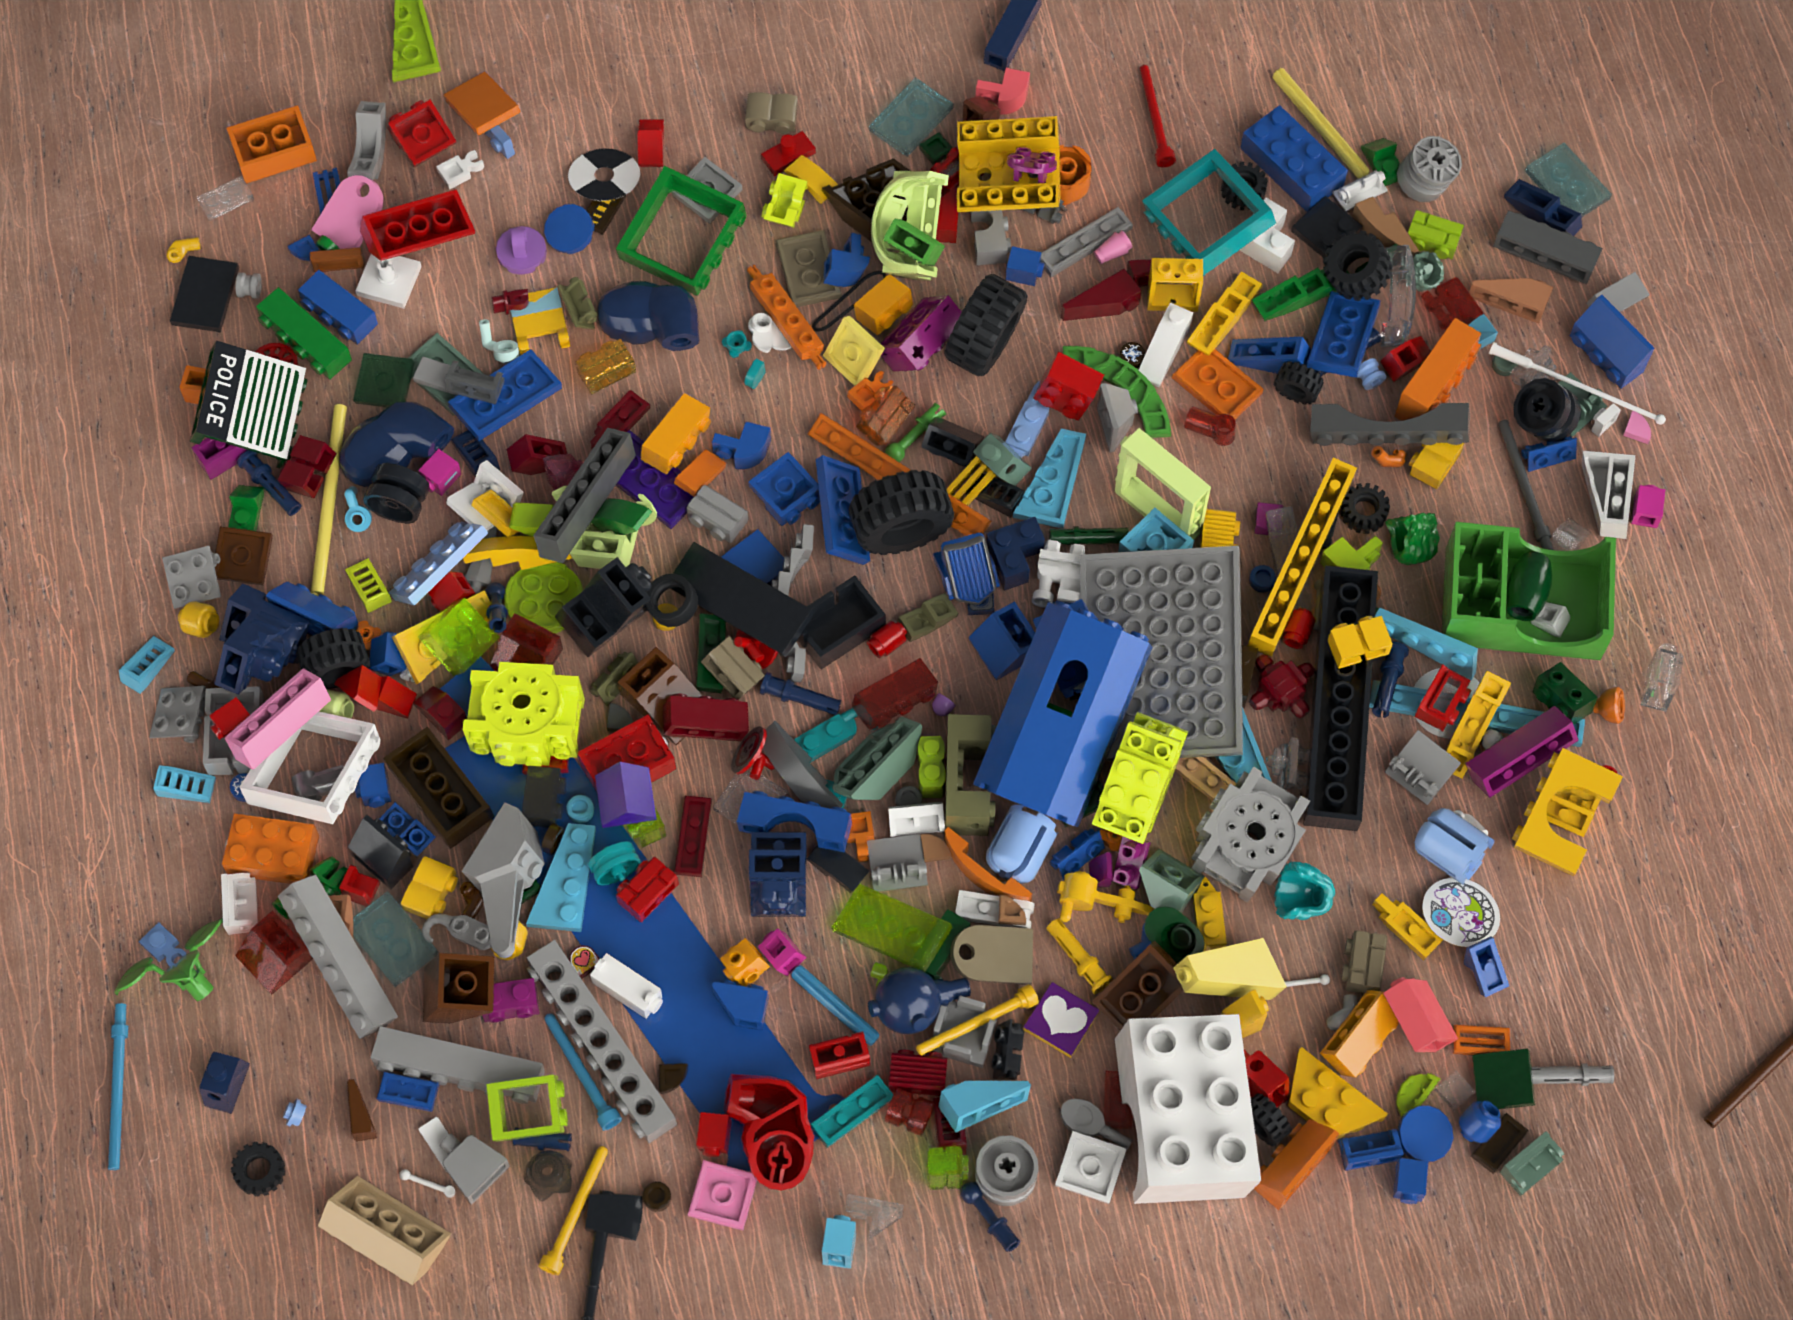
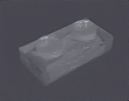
M240 176L198 196L197 200L210 221L254 200V197L243 177Z

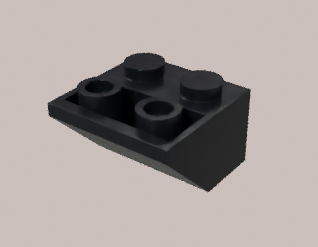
M366 815L356 830L348 849L354 859L391 890L414 867L410 858L412 854L407 849L408 844L400 836L395 835L393 837L387 832L388 827L379 818L373 820L370 816Z

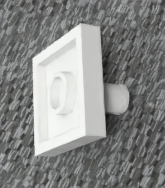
M371 254L356 288V295L405 308L422 267L421 262L402 256L380 261Z

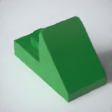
M1381 138L1362 145L1361 150L1372 170L1384 173L1385 180H1383V184L1388 186L1398 182L1397 171L1400 162L1395 155L1397 143Z
M238 485L230 494L229 498L233 507L229 528L257 531L265 493L263 487Z

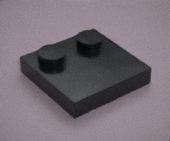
M1325 196L1292 226L1291 232L1324 258L1328 257L1325 252L1327 248L1333 247L1331 242L1334 239L1338 241L1341 239L1340 235L1345 233L1348 236L1350 231L1354 230L1359 234L1363 226Z

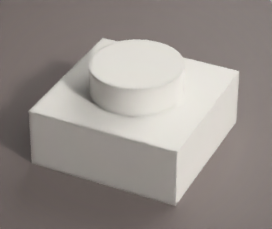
M1614 403L1606 410L1604 408L1600 409L1593 417L1595 422L1591 431L1599 437L1616 422L1621 409Z

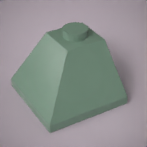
M1158 849L1139 870L1151 907L1156 909L1167 906L1175 908L1181 913L1205 877L1161 849Z

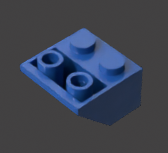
M1014 601L992 613L968 639L994 679L998 680L1022 666L1035 631Z

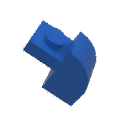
M851 233L844 245V251L831 249L824 262L823 283L838 287H849L860 280L870 262V257L863 256L864 246L861 245V234Z
M745 422L740 439L715 433L712 440L713 454L723 459L733 458L735 469L742 470L755 467L762 462L767 454L771 442V428Z

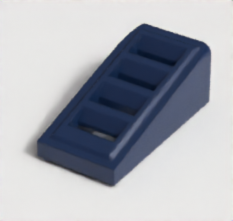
M469 430L451 439L452 444L475 477L479 465L486 460L500 471L497 457L483 439L478 441ZM473 439L475 440L474 442L470 443L469 445L463 447V445H465L466 443L472 441Z

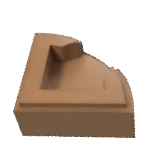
M920 834L924 862L951 859V852L943 840L931 834Z
M1000 895L998 924L1026 925V915L1019 904L1011 897Z

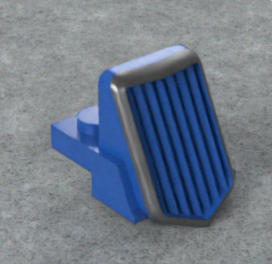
M975 533L943 542L941 544V551L933 553L934 562L941 575L942 584L949 600L956 599L959 602L979 605L995 591L996 587L1000 586L995 563L988 551L986 539L982 533Z

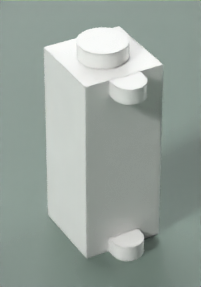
M607 953L602 959L598 960L595 969L590 974L592 984L645 1019H647L650 1013L655 1014L662 1005V993L659 987Z

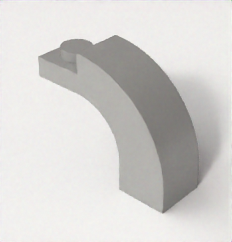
M361 101L356 110L357 135L355 153L347 171V178L360 175L374 180L380 176L384 158L386 104Z

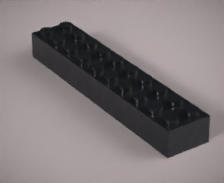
M1325 565L1321 577L1305 798L1310 803L1304 811V826L1358 831L1362 822L1372 659L1366 661L1363 654L1360 655L1362 659L1360 663L1338 669L1327 640L1330 631L1339 624L1357 625L1358 621L1363 617L1373 616L1375 618L1378 571Z

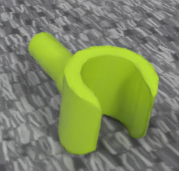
M878 962L874 963L870 974L871 977L878 979L876 988L881 979L888 974L887 967Z

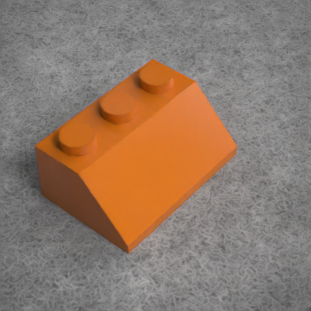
M1311 1119L1304 1126L1298 1123L1289 1134L1292 1138L1286 1146L1281 1143L1271 1155L1274 1159L1268 1167L1265 1164L1260 1167L1261 1181L1254 1190L1280 1210L1333 1148L1339 1136L1336 1130Z

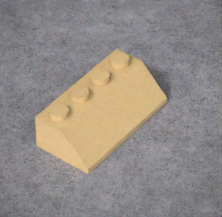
M356 1176L328 1199L318 1227L328 1232L331 1236L338 1238L355 1251L362 1253L379 1266L386 1268L411 1285L417 1282L429 1270L451 1236V1233L359 1176Z

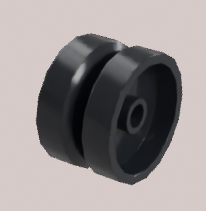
M1540 378L1525 384L1518 392L1514 401L1513 414L1517 424L1525 431L1541 440L1554 442L1566 438L1577 427L1581 417V405L1577 396L1569 389L1561 386L1554 380Z
M390 463L378 464L371 477L372 484L367 488L363 497L365 506L378 516L390 521L405 524L416 522L422 509L421 503L426 499L430 489L429 483L423 476L409 468Z

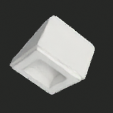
M1546 602L1544 608L1531 623L1545 632L1560 638L1571 617L1566 606Z

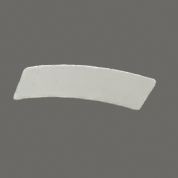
M435 1117L421 1126L419 1131L443 1166L442 1162L448 1154L440 1147V1144L449 1134L439 1118Z

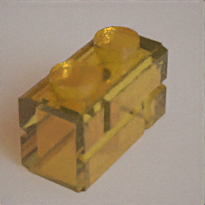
M621 339L615 342L608 341L601 346V349L593 353L586 352L575 361L578 375L591 395L636 372L635 361Z

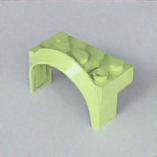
M894 171L893 179L885 186L876 202L871 222L872 243L877 257L883 263L882 273L914 280H931V277H937V267L922 265V263L906 255L905 252H901V250L885 242L884 236L895 218L903 219L908 205L906 222L936 240L942 185H948V175L933 171ZM894 195L902 196V197H905L906 200L894 198L893 196H894Z

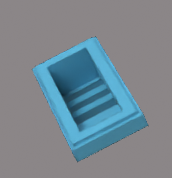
M153 636L119 669L120 681L141 694L169 660L175 649ZM154 648L155 650L159 651L161 654H160V655L155 654L154 652H152V649ZM148 657L149 659L153 660V662L151 663L145 658ZM139 666H142L143 668H145V670L143 671L142 669H140V668H138V667H139Z
M159 765L153 789L158 797L210 803L216 777ZM167 778H170L169 786L167 787ZM178 779H182L180 789H176ZM189 780L193 781L191 792L187 791ZM200 782H205L202 794H199L198 789Z

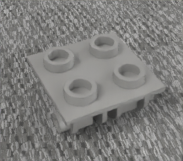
M210 546L162 558L174 609L184 607L192 601L204 602L221 597L215 572L216 565L220 563V557L217 553L211 552Z
M205 686L162 688L149 738L184 737L185 742L194 743L195 739L199 737L200 726L197 724H202L203 720L200 717L204 716Z
M1418 730L1398 756L1391 760L1390 766L1385 773L1428 805L1461 762Z
M920 834L867 841L874 892L928 885L927 868L924 862Z

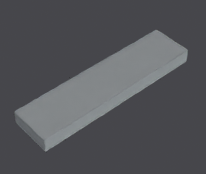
M1119 207L1113 209L1041 253V262L1045 263L1044 270L1050 277L1055 276L1093 253L1115 232L1123 231L1126 233L1133 228V224Z

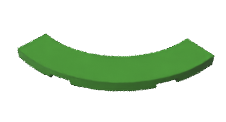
M1063 346V354L1104 374L1103 380L1129 391L1131 399L1136 401L1138 413L1147 435L1151 438L1171 437L1170 421L1164 403H1162L1155 387L1137 368L1113 354L1109 355L1094 348Z

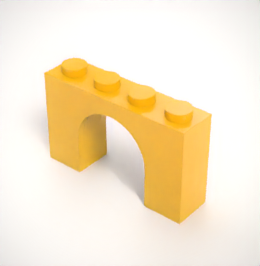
M1562 748L1560 754L1553 753L1547 766L1552 770L1548 778L1542 776L1535 790L1540 793L1536 803L1530 800L1524 813L1528 819L1524 827L1518 825L1512 840L1516 841L1513 848L1574 876L1587 849L1560 837L1551 829L1546 816L1548 802L1560 791L1576 789L1609 804L1623 776Z

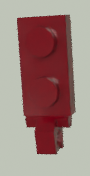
M629 390L597 423V428L594 431L596 436L590 441L591 449L595 447L607 428L624 432L630 430L650 410V404L632 390Z

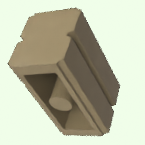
M730 636L701 661L729 694L738 700L765 676L759 663L751 660L744 653V648L736 647L734 640Z
M1356 930L1351 939H1346L1344 955H1349L1348 965H1343L1341 981H1346V991L1362 992L1365 994L1367 990H1381L1387 944L1386 935L1370 934L1369 932Z

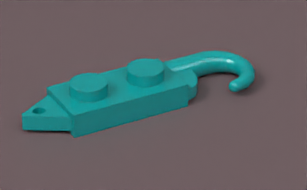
M860 703L842 714L833 716L794 740L812 758L809 762L811 763L853 739L857 732L854 718L865 712L872 713L875 721L870 729L873 731L879 727L882 715L875 705Z

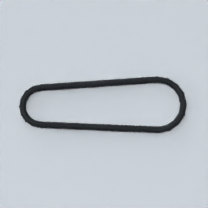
M874 271L864 276L814 321L812 329L820 332L831 327L854 308V304L826 326L816 328V325L865 280L878 274L883 275L884 279L887 274L882 273V271Z

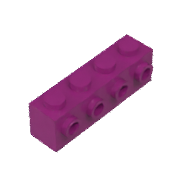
M1553 706L1466 762V766L1472 781L1490 798L1551 759L1554 752L1559 754L1562 748L1570 747L1579 739L1573 722L1558 708Z

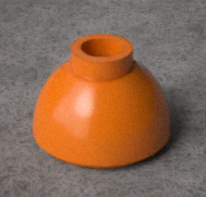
M1612 687L1604 691L1597 698L1593 709L1594 713H1599L1608 722L1620 724L1625 713L1623 690L1620 687Z

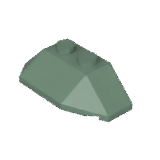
M901 716L895 720V723L885 725L869 734L835 770L834 792L853 800H880L914 765L922 731L921 723Z

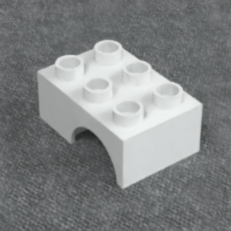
M1239 1014L1128 1019L1115 1038L1122 1104H1128L1132 1110L1138 1139L1139 1162L1137 1183L1133 1191L1134 1204L1245 1198L1260 1183L1261 1174Z

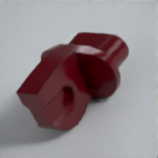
M528 289L510 292L505 290L502 291V295L492 297L494 314L505 312L506 315H509V310H522L529 304Z

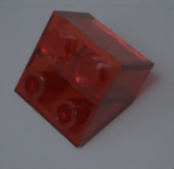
M514 613L506 629L500 635L490 666L498 672L499 662L553 665L563 650L561 637Z
M273 910L251 928L235 955L271 995L313 960L306 945Z

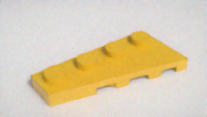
M485 590L392 637L416 685L423 681L430 672L436 669L450 654L455 652L470 636L475 634L489 621L486 611L491 602Z

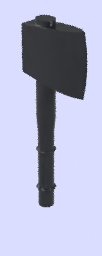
M600 1191V1194H590L585 1229L594 1234L582 1320H595V1308L598 1289H600L599 1282L604 1264L607 1237L632 1241L637 1239L642 1220V1196L614 1194L611 1191Z

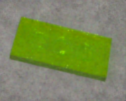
M859 884L831 928L834 933L908 966L926 972L953 927L951 923Z

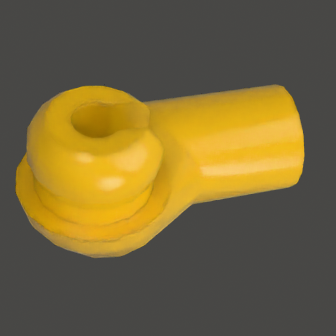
M199 237L174 241L166 252L167 259L172 263H178L188 251L201 250Z

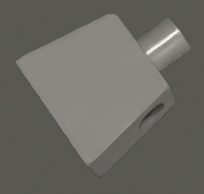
M449 1134L440 1144V1147L448 1154L442 1162L445 1170L471 1205L510 1167L508 1160L503 1155L473 1135H469L461 1143L454 1135Z

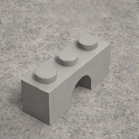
M1002 210L970 212L971 222H984L990 226L986 230L974 231L976 265L1007 263V253L1011 252V240L1005 236V231H1008L1007 216H1003Z

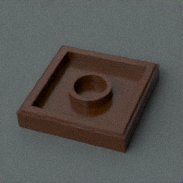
M220 526L215 553L220 557V563L215 567L217 580L264 586L273 534Z

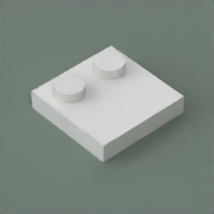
M1072 1131L1055 1186L1109 1204L1127 1149Z

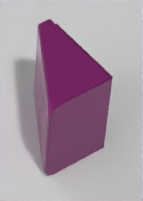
M1106 852L1089 862V874L1098 881L1097 887H1110L1112 884V854L1110 852Z

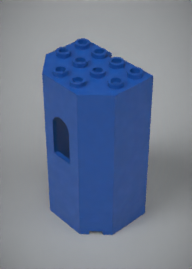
M1056 600L1055 604L1048 602L973 785L987 789L989 792L1057 820H1062V822L1079 827L1146 665L1152 645L1148 642L1147 636L1135 631L1129 634L1123 631L1122 626L1117 622L1107 618L1100 622L1094 613L1079 608L1078 612L1073 611L1074 608L1070 605ZM1077 660L1084 663L1087 667L1088 678L1073 715L1069 717L1047 708V704L1063 666L1069 661Z

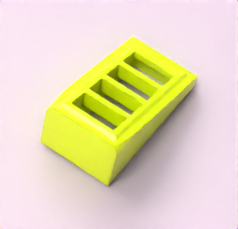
M369 558L345 569L368 613L392 602L386 587ZM366 567L368 568V571L356 577L354 576V573ZM372 575V578L360 584L358 583L359 580ZM372 583H376L375 586H372L364 591L362 590V588ZM377 590H380L379 593H377V594H375V595H373V596H371V597H369V598L366 597L367 595H369V594H371V593H373V592H375V591H377Z

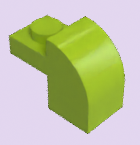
M1375 536L1356 551L1341 537L1323 551L1320 564L1324 568L1326 565L1370 570L1371 565L1381 556L1380 550L1383 542Z

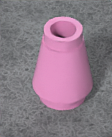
M1123 231L1115 232L1094 251V255L1099 263L1103 264L1128 254V250L1133 248Z

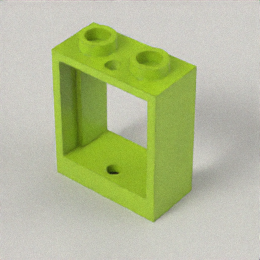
M557 1075L486 1084L492 1141L500 1142L564 1133V1126L568 1125L566 1109L561 1107V1097H565L563 1081L558 1080ZM548 1084L552 1125L507 1131L503 1090Z

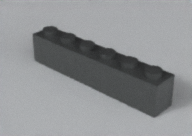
M607 428L534 534L541 558L564 563L636 456L630 433Z

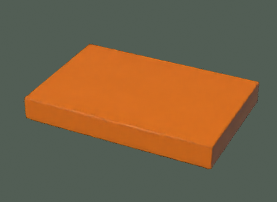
M486 72L443 94L445 101L477 135L483 134L521 112L518 104Z
M1216 349L1209 356L1198 350L1172 375L1173 380L1227 425H1230L1263 394L1264 390Z

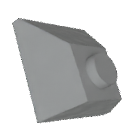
M1104 383L1100 384L1097 411L1107 446L1111 453L1115 452L1133 425L1134 415L1138 413L1135 399H1131L1128 390Z

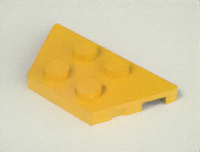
M1303 1047L1299 1049L1296 1055L1297 1061L1288 1100L1289 1108L1306 1121L1311 1119L1336 1130L1339 1133L1337 1139L1344 1137L1349 1132L1354 1133L1362 1130L1365 1126L1374 1122L1384 1121L1388 1115L1387 1112Z

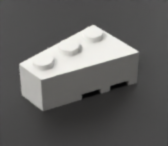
M1582 451V469L1601 537L1622 539L1627 537L1636 455Z

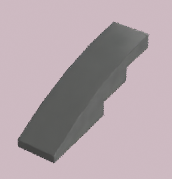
M774 721L765 729L767 737L763 751L787 785L804 804L809 801L815 802L824 808H841L843 806L841 801L825 786L828 781L809 763L812 758Z

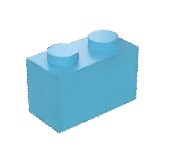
M835 1215L834 1219L827 1218L822 1247L823 1265L851 1269L856 1239V1222L851 1221L850 1217Z

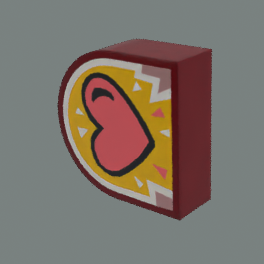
M584 945L576 947L569 957L570 963L581 979L593 972L596 963L600 959L591 947Z

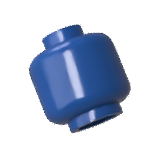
M1474 1101L1459 1117L1461 1134L1470 1142L1486 1143L1501 1127L1500 1112L1497 1107L1488 1101Z

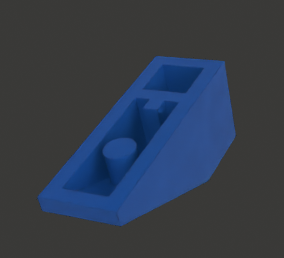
M1303 337L1233 339L1228 360L1237 366L1278 374L1283 363L1291 361L1293 364L1298 362L1300 365H1307L1311 348Z

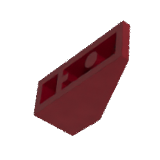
M1122 269L1062 304L1061 319L1069 321L1115 316L1125 311L1130 312L1139 305L1142 290L1128 272Z

